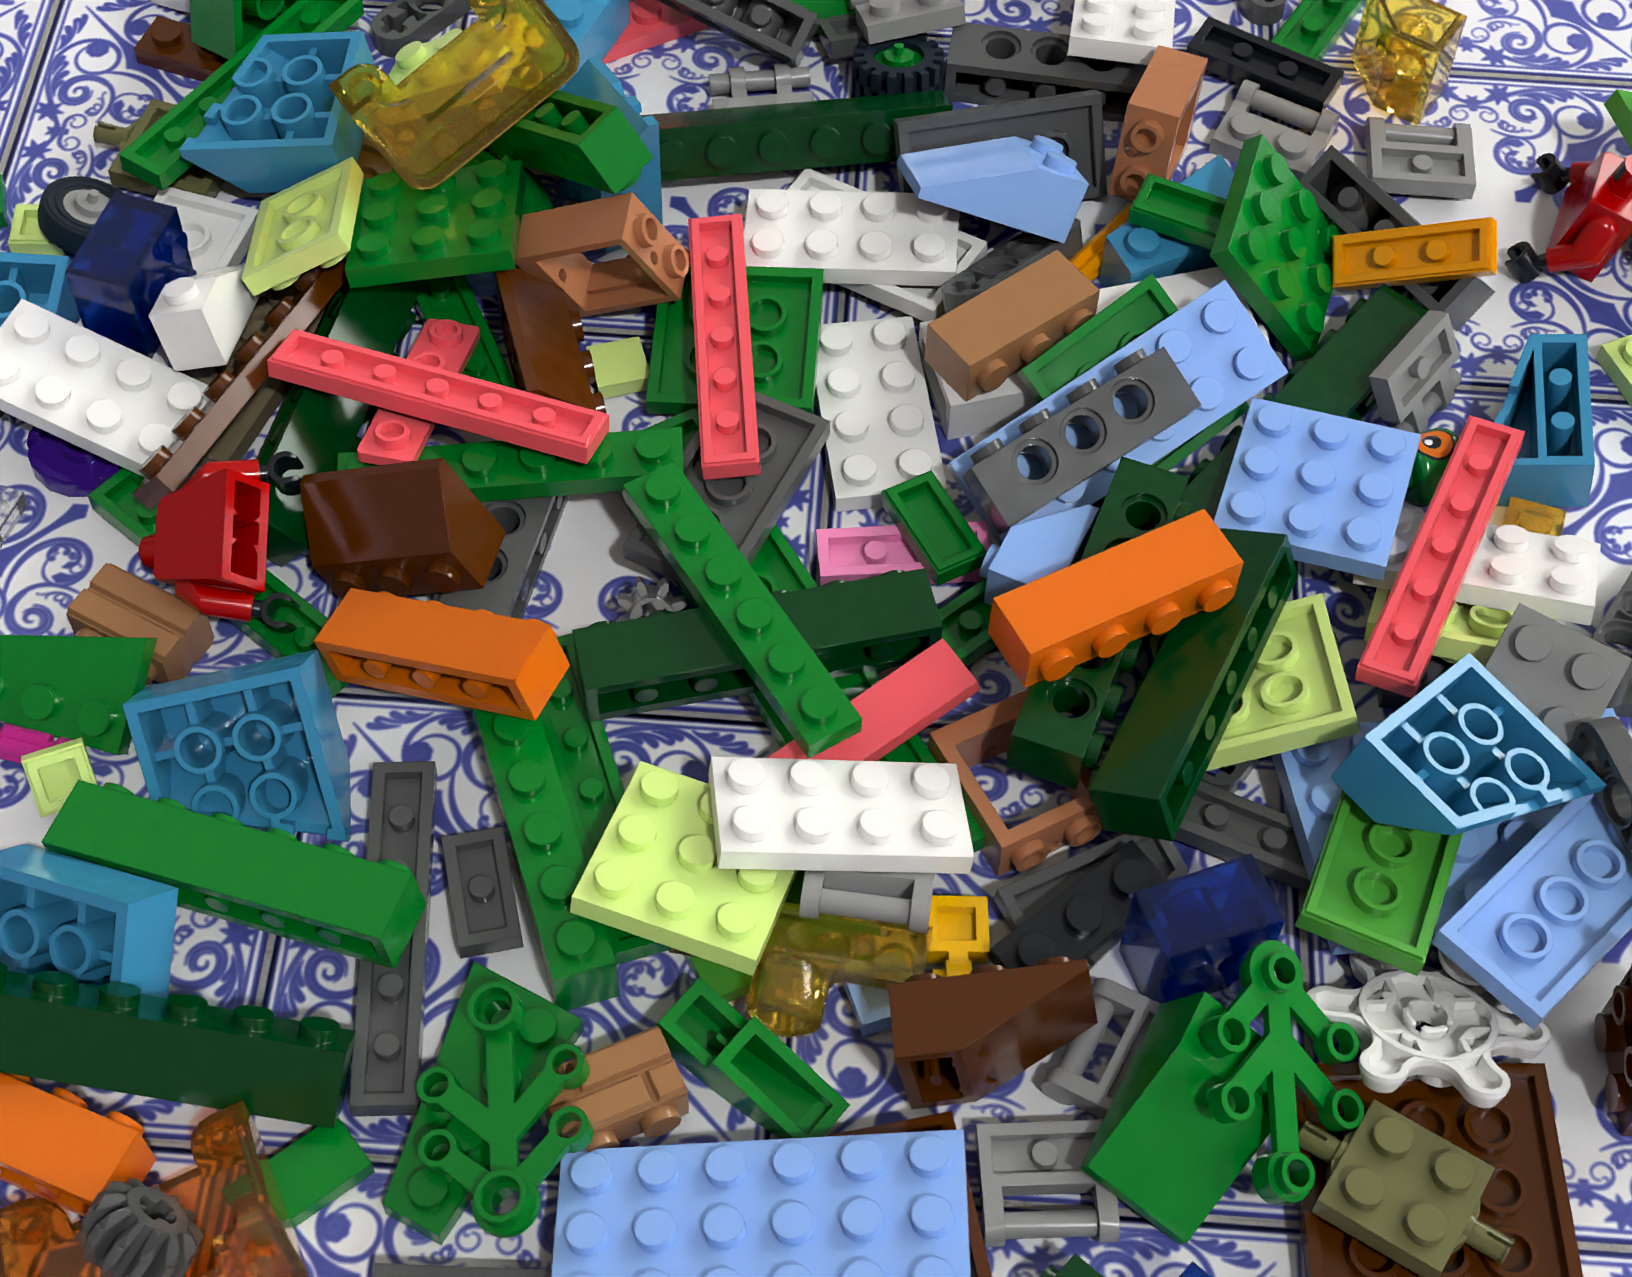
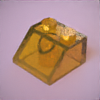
M1366 0L1351 57L1373 106L1414 125H1419L1445 89L1467 16L1432 0Z

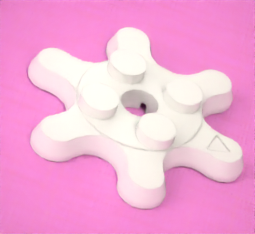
M1351 953L1349 957L1352 973L1363 984L1362 987L1349 990L1332 986H1317L1307 992L1332 1024L1344 1022L1355 1030L1359 1040V1047L1362 1050L1358 1061L1362 1082L1371 1090L1379 1093L1393 1092L1399 1088L1406 1078L1417 1075L1424 1083L1433 1087L1445 1088L1453 1085L1464 1099L1474 1106L1492 1108L1507 1095L1511 1086L1507 1073L1496 1065L1492 1057L1502 1055L1521 1059L1535 1058L1549 1044L1551 1036L1548 1026L1543 1022L1533 1030L1515 1014L1502 1012L1490 1006L1482 997V993L1486 990L1484 987L1463 984L1452 978L1444 968L1434 972L1420 971L1418 976L1362 953ZM1423 1022L1428 1023V1024H1431V1025L1434 1026V1027H1431V1026H1426V1025H1424V1026L1421 1028V1031H1417V1030L1415 1029L1416 1026L1422 1024Z

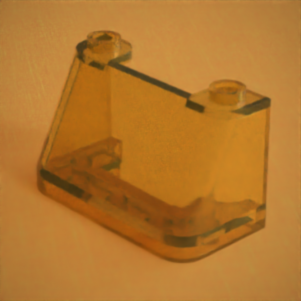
M467 0L469 6L479 19L397 85L380 67L365 63L349 68L329 84L328 87L404 182L416 189H432L447 180L567 83L576 73L579 65V50L574 40L544 0Z

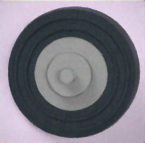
M82 176L64 177L50 183L41 196L37 214L38 225L49 241L69 253L87 258H109L119 255L138 224L136 207L125 193L104 181Z

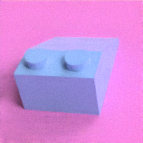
M1035 135L1032 141L1012 136L900 154L897 161L898 168L917 198L1061 243L1066 241L1089 186V183L1076 169L1077 162L1062 152L1064 147L1052 139Z

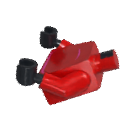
M1603 152L1595 161L1573 162L1571 167H1564L1552 153L1543 154L1536 160V163L1543 172L1531 174V178L1546 194L1551 195L1563 190L1568 183L1571 185L1564 192L1546 253L1537 255L1530 243L1519 242L1507 250L1511 260L1506 261L1505 266L1514 279L1521 283H1529L1537 278L1543 269L1547 268L1550 273L1569 271L1591 283L1632 233V154L1625 158L1612 152Z
M282 451L271 457L268 465H259L258 459L211 461L203 464L181 489L162 497L157 505L155 534L143 537L140 541L139 555L141 561L146 567L153 569V574L157 581L173 585L175 594L180 600L206 616L249 623L251 617L262 618L266 624L277 632L285 634L295 631L297 629L295 625L284 621L276 622L274 616L276 610L283 605L300 608V605L289 595L273 593L267 596L264 601L256 600L254 597L255 593L265 592L270 484L265 482H273L280 493L284 495L295 496L300 494L299 484L302 478L298 476H282L286 471L303 469L304 466L301 460L292 452Z

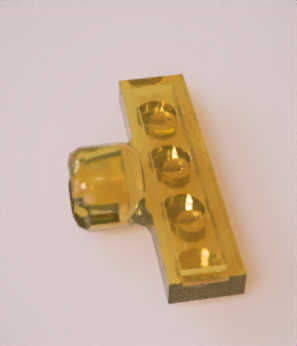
M785 902L755 973L752 976L746 1000L747 1016L750 1019L755 1015L776 1036L785 1038L807 1037L820 1028L828 991L835 983L846 982L888 989V984L905 982L910 976L925 973L933 927L928 926V933L923 934L908 932L909 925L827 914H819L818 920L799 917L800 905ZM668 947L670 953H676V954H681V955H687V956L697 957V956H694V955H691V954H688V953L679 951V950H677V949Z

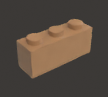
M1055 250L928 323L924 360L967 402L984 391L991 392L1000 387L1009 376L1029 365L1094 317L1097 311L1100 290L1059 250Z

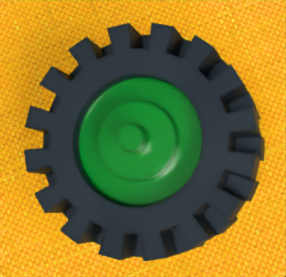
M918 34L915 38L907 36L870 45L867 41L862 40L858 44V48L854 49L853 93H855V97L943 91L944 51L942 47L938 48L936 41L926 42V36Z

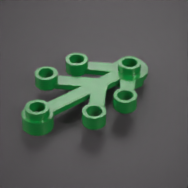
M1270 940L1252 947L1243 959L1239 971L1243 989L1222 1014L1213 1016L1206 1022L1204 1039L1208 1048L1216 1055L1226 1056L1241 1052L1248 1047L1251 1040L1249 1024L1261 1011L1263 1012L1264 1035L1226 1082L1216 1084L1211 1088L1208 1094V1108L1211 1115L1223 1124L1248 1119L1255 1109L1254 1093L1267 1078L1271 1150L1263 1152L1256 1158L1252 1168V1181L1257 1194L1265 1202L1272 1205H1282L1304 1199L1315 1182L1313 1164L1307 1156L1300 1153L1295 1083L1318 1109L1321 1123L1330 1131L1339 1132L1358 1127L1364 1118V1106L1359 1095L1353 1090L1347 1088L1337 1090L1292 1036L1290 1015L1313 1040L1314 1052L1318 1059L1327 1065L1349 1062L1356 1057L1359 1051V1040L1355 1030L1347 1023L1337 1022L1332 1024L1302 988L1303 969L1295 952L1282 942ZM1224 1024L1231 1032V1043L1224 1037ZM1333 1035L1338 1040L1339 1052L1334 1048ZM1228 1092L1232 1094L1235 1100L1234 1112L1228 1105ZM1338 1101L1341 1103L1344 1110L1343 1119L1338 1113Z
M494 981L477 988L467 1004L469 1020L480 1035L485 1037L488 1108L462 1089L452 1072L443 1066L428 1068L419 1076L416 1083L418 1097L430 1110L434 1112L446 1111L489 1144L490 1172L465 1155L462 1145L450 1131L442 1128L433 1129L421 1138L417 1154L420 1161L430 1172L436 1175L450 1176L474 1195L472 1213L477 1224L486 1233L498 1238H510L523 1233L533 1224L541 1206L538 1187L566 1153L580 1152L591 1143L594 1128L582 1109L575 1106L562 1107L550 1118L548 1125L549 1133L519 1165L518 1143L563 1089L573 1090L585 1083L590 1073V1065L583 1052L576 1045L569 1043L558 1045L547 1055L545 1068L517 1100L514 1035L524 1023L525 1006L510 985ZM503 1009L510 1010L509 1014L502 1021L491 1024L493 1016L498 1011ZM577 1059V1066L571 1073L566 1075L558 1074V1068L565 1060ZM448 1081V1087L442 1095L430 1097V1090L436 1083ZM572 1121L581 1122V1128L575 1136L570 1138L561 1137L562 1129L566 1124ZM443 1143L450 1144L449 1152L441 1160H431L432 1152L438 1145ZM510 1196L518 1197V1203L514 1209L507 1214H499V1206L505 1198Z

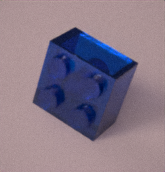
M114 192L65 271L83 327L151 359L161 342L151 323L149 314L166 283L181 277L197 275L196 270L193 269L188 251V237L183 232L177 207L119 192Z
M1251 853L1134 892L1118 950L1138 992L1161 1004L1204 991L1212 994L1228 988L1229 992L1236 993L1241 992L1243 989L1239 977L1240 965L1243 959L1255 945L1270 940L1277 941L1286 918Z

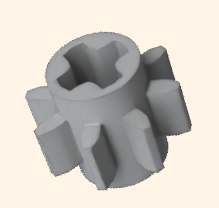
M638 576L636 577L637 590L631 596L625 593H618L617 603L622 608L627 609L629 613L618 617L616 622L646 617V615H643L642 605L651 602L654 608L659 611H680L687 606L685 597L679 595L672 598L669 597L667 594L669 582L666 577H663L658 585L654 586L646 585L643 578Z

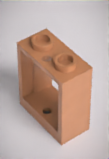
M1158 45L1128 102L1108 194L1134 201L1148 173L1171 181L1187 148L1208 58Z
M633 192L522 215L516 265L522 271L563 289L568 310L578 309L581 318L680 300L685 275L689 269V253ZM620 245L631 257L592 264L581 252Z
M1029 689L929 733L928 750L937 763L957 764L964 803L985 835L984 848L980 851L997 877L1014 869H1017L1019 872L1030 870L1044 861L1049 853L1068 844L1072 847L1084 845L1095 838L1103 829L1095 804L1089 798L1088 787L1092 774L1090 769L1084 768L1076 790L1065 787L1073 800L1010 829H1007L969 769L1008 751L1011 733Z

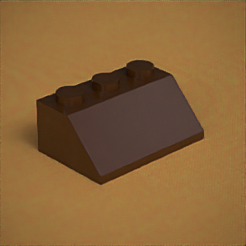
M516 267L510 270L495 271L502 336L514 382L518 390L607 414L602 393L591 392L589 383L596 382L590 350L580 351L578 342L584 341L578 309L568 310L563 289Z
M443 458L303 475L299 484L312 566L331 585L332 591L341 598L345 597L350 588L377 593L385 591L399 597L484 589L506 534L502 526Z

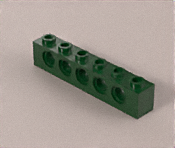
M1122 456L1080 561L1190 515L1193 503L1183 500L1189 477ZM1138 638L1129 642L1124 649L1111 657L1100 658L1097 656L1079 664L1088 665L1095 669H1086L1077 665L1070 673L1058 680H1042L1031 685L1011 733L1006 767L1076 790L1084 768L1094 770L1099 763L1107 736L1097 732L1102 719L1113 722L1116 717L1125 687L1117 685L1116 682L1120 671L1132 673L1141 648L1142 639ZM1059 713H1072L1076 715L1077 718H1068Z

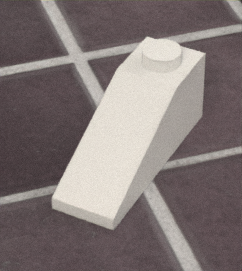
M245 264L217 268L190 277H181L165 284L149 314V318L174 371L227 364L261 295L260 293L253 296L243 282L242 275Z

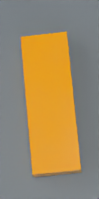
M1492 217L1333 235L1332 288L1338 292L1380 288L1383 284L1390 287L1497 275V221Z

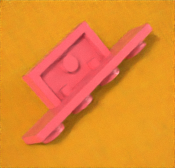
M428 319L406 359L462 374L480 340V328L478 326L458 323L450 319ZM379 407L357 448L358 461L375 465L418 461L437 423Z

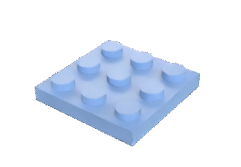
M1252 397L1214 522L1219 529L1226 528L1287 534L1292 555L1296 561L1383 581L1421 434Z

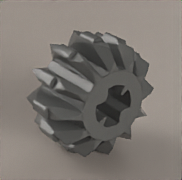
M129 1178L125 1183L111 1181L103 1192L98 1193L81 1220L82 1226L76 1235V1239L84 1248L82 1258L101 1269L100 1277H184L193 1264L192 1261L198 1253V1246L204 1235L200 1228L195 1225L197 1216L193 1211L184 1209L178 1204V1196H168L161 1191L158 1184L146 1187L138 1179Z

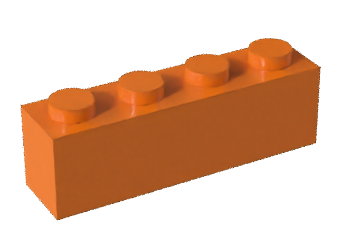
M1202 509L994 597L988 634L1024 688L1042 680L1055 681L1066 676L1075 666L1097 656L1100 658L1111 657L1124 649L1129 642L1150 633L1154 635L1166 633L1174 628L1182 619L1202 610L1213 612L1222 608L1235 595L1244 562L1207 511Z
M350 588L314 639L317 648L338 681L536 721L570 666L556 633L550 624L533 618L524 620L497 615L484 609L469 610L448 606L434 600L420 601L404 598L385 591L377 593Z
M0 1072V1180L84 1217L98 1193L103 1192L111 1181L125 1183L129 1178H134L143 1182L157 1159L142 1137L145 1130L130 1117L116 1111H110L106 1117L88 1110V1105L68 1090L54 1087L51 1093L34 1087L29 1077Z

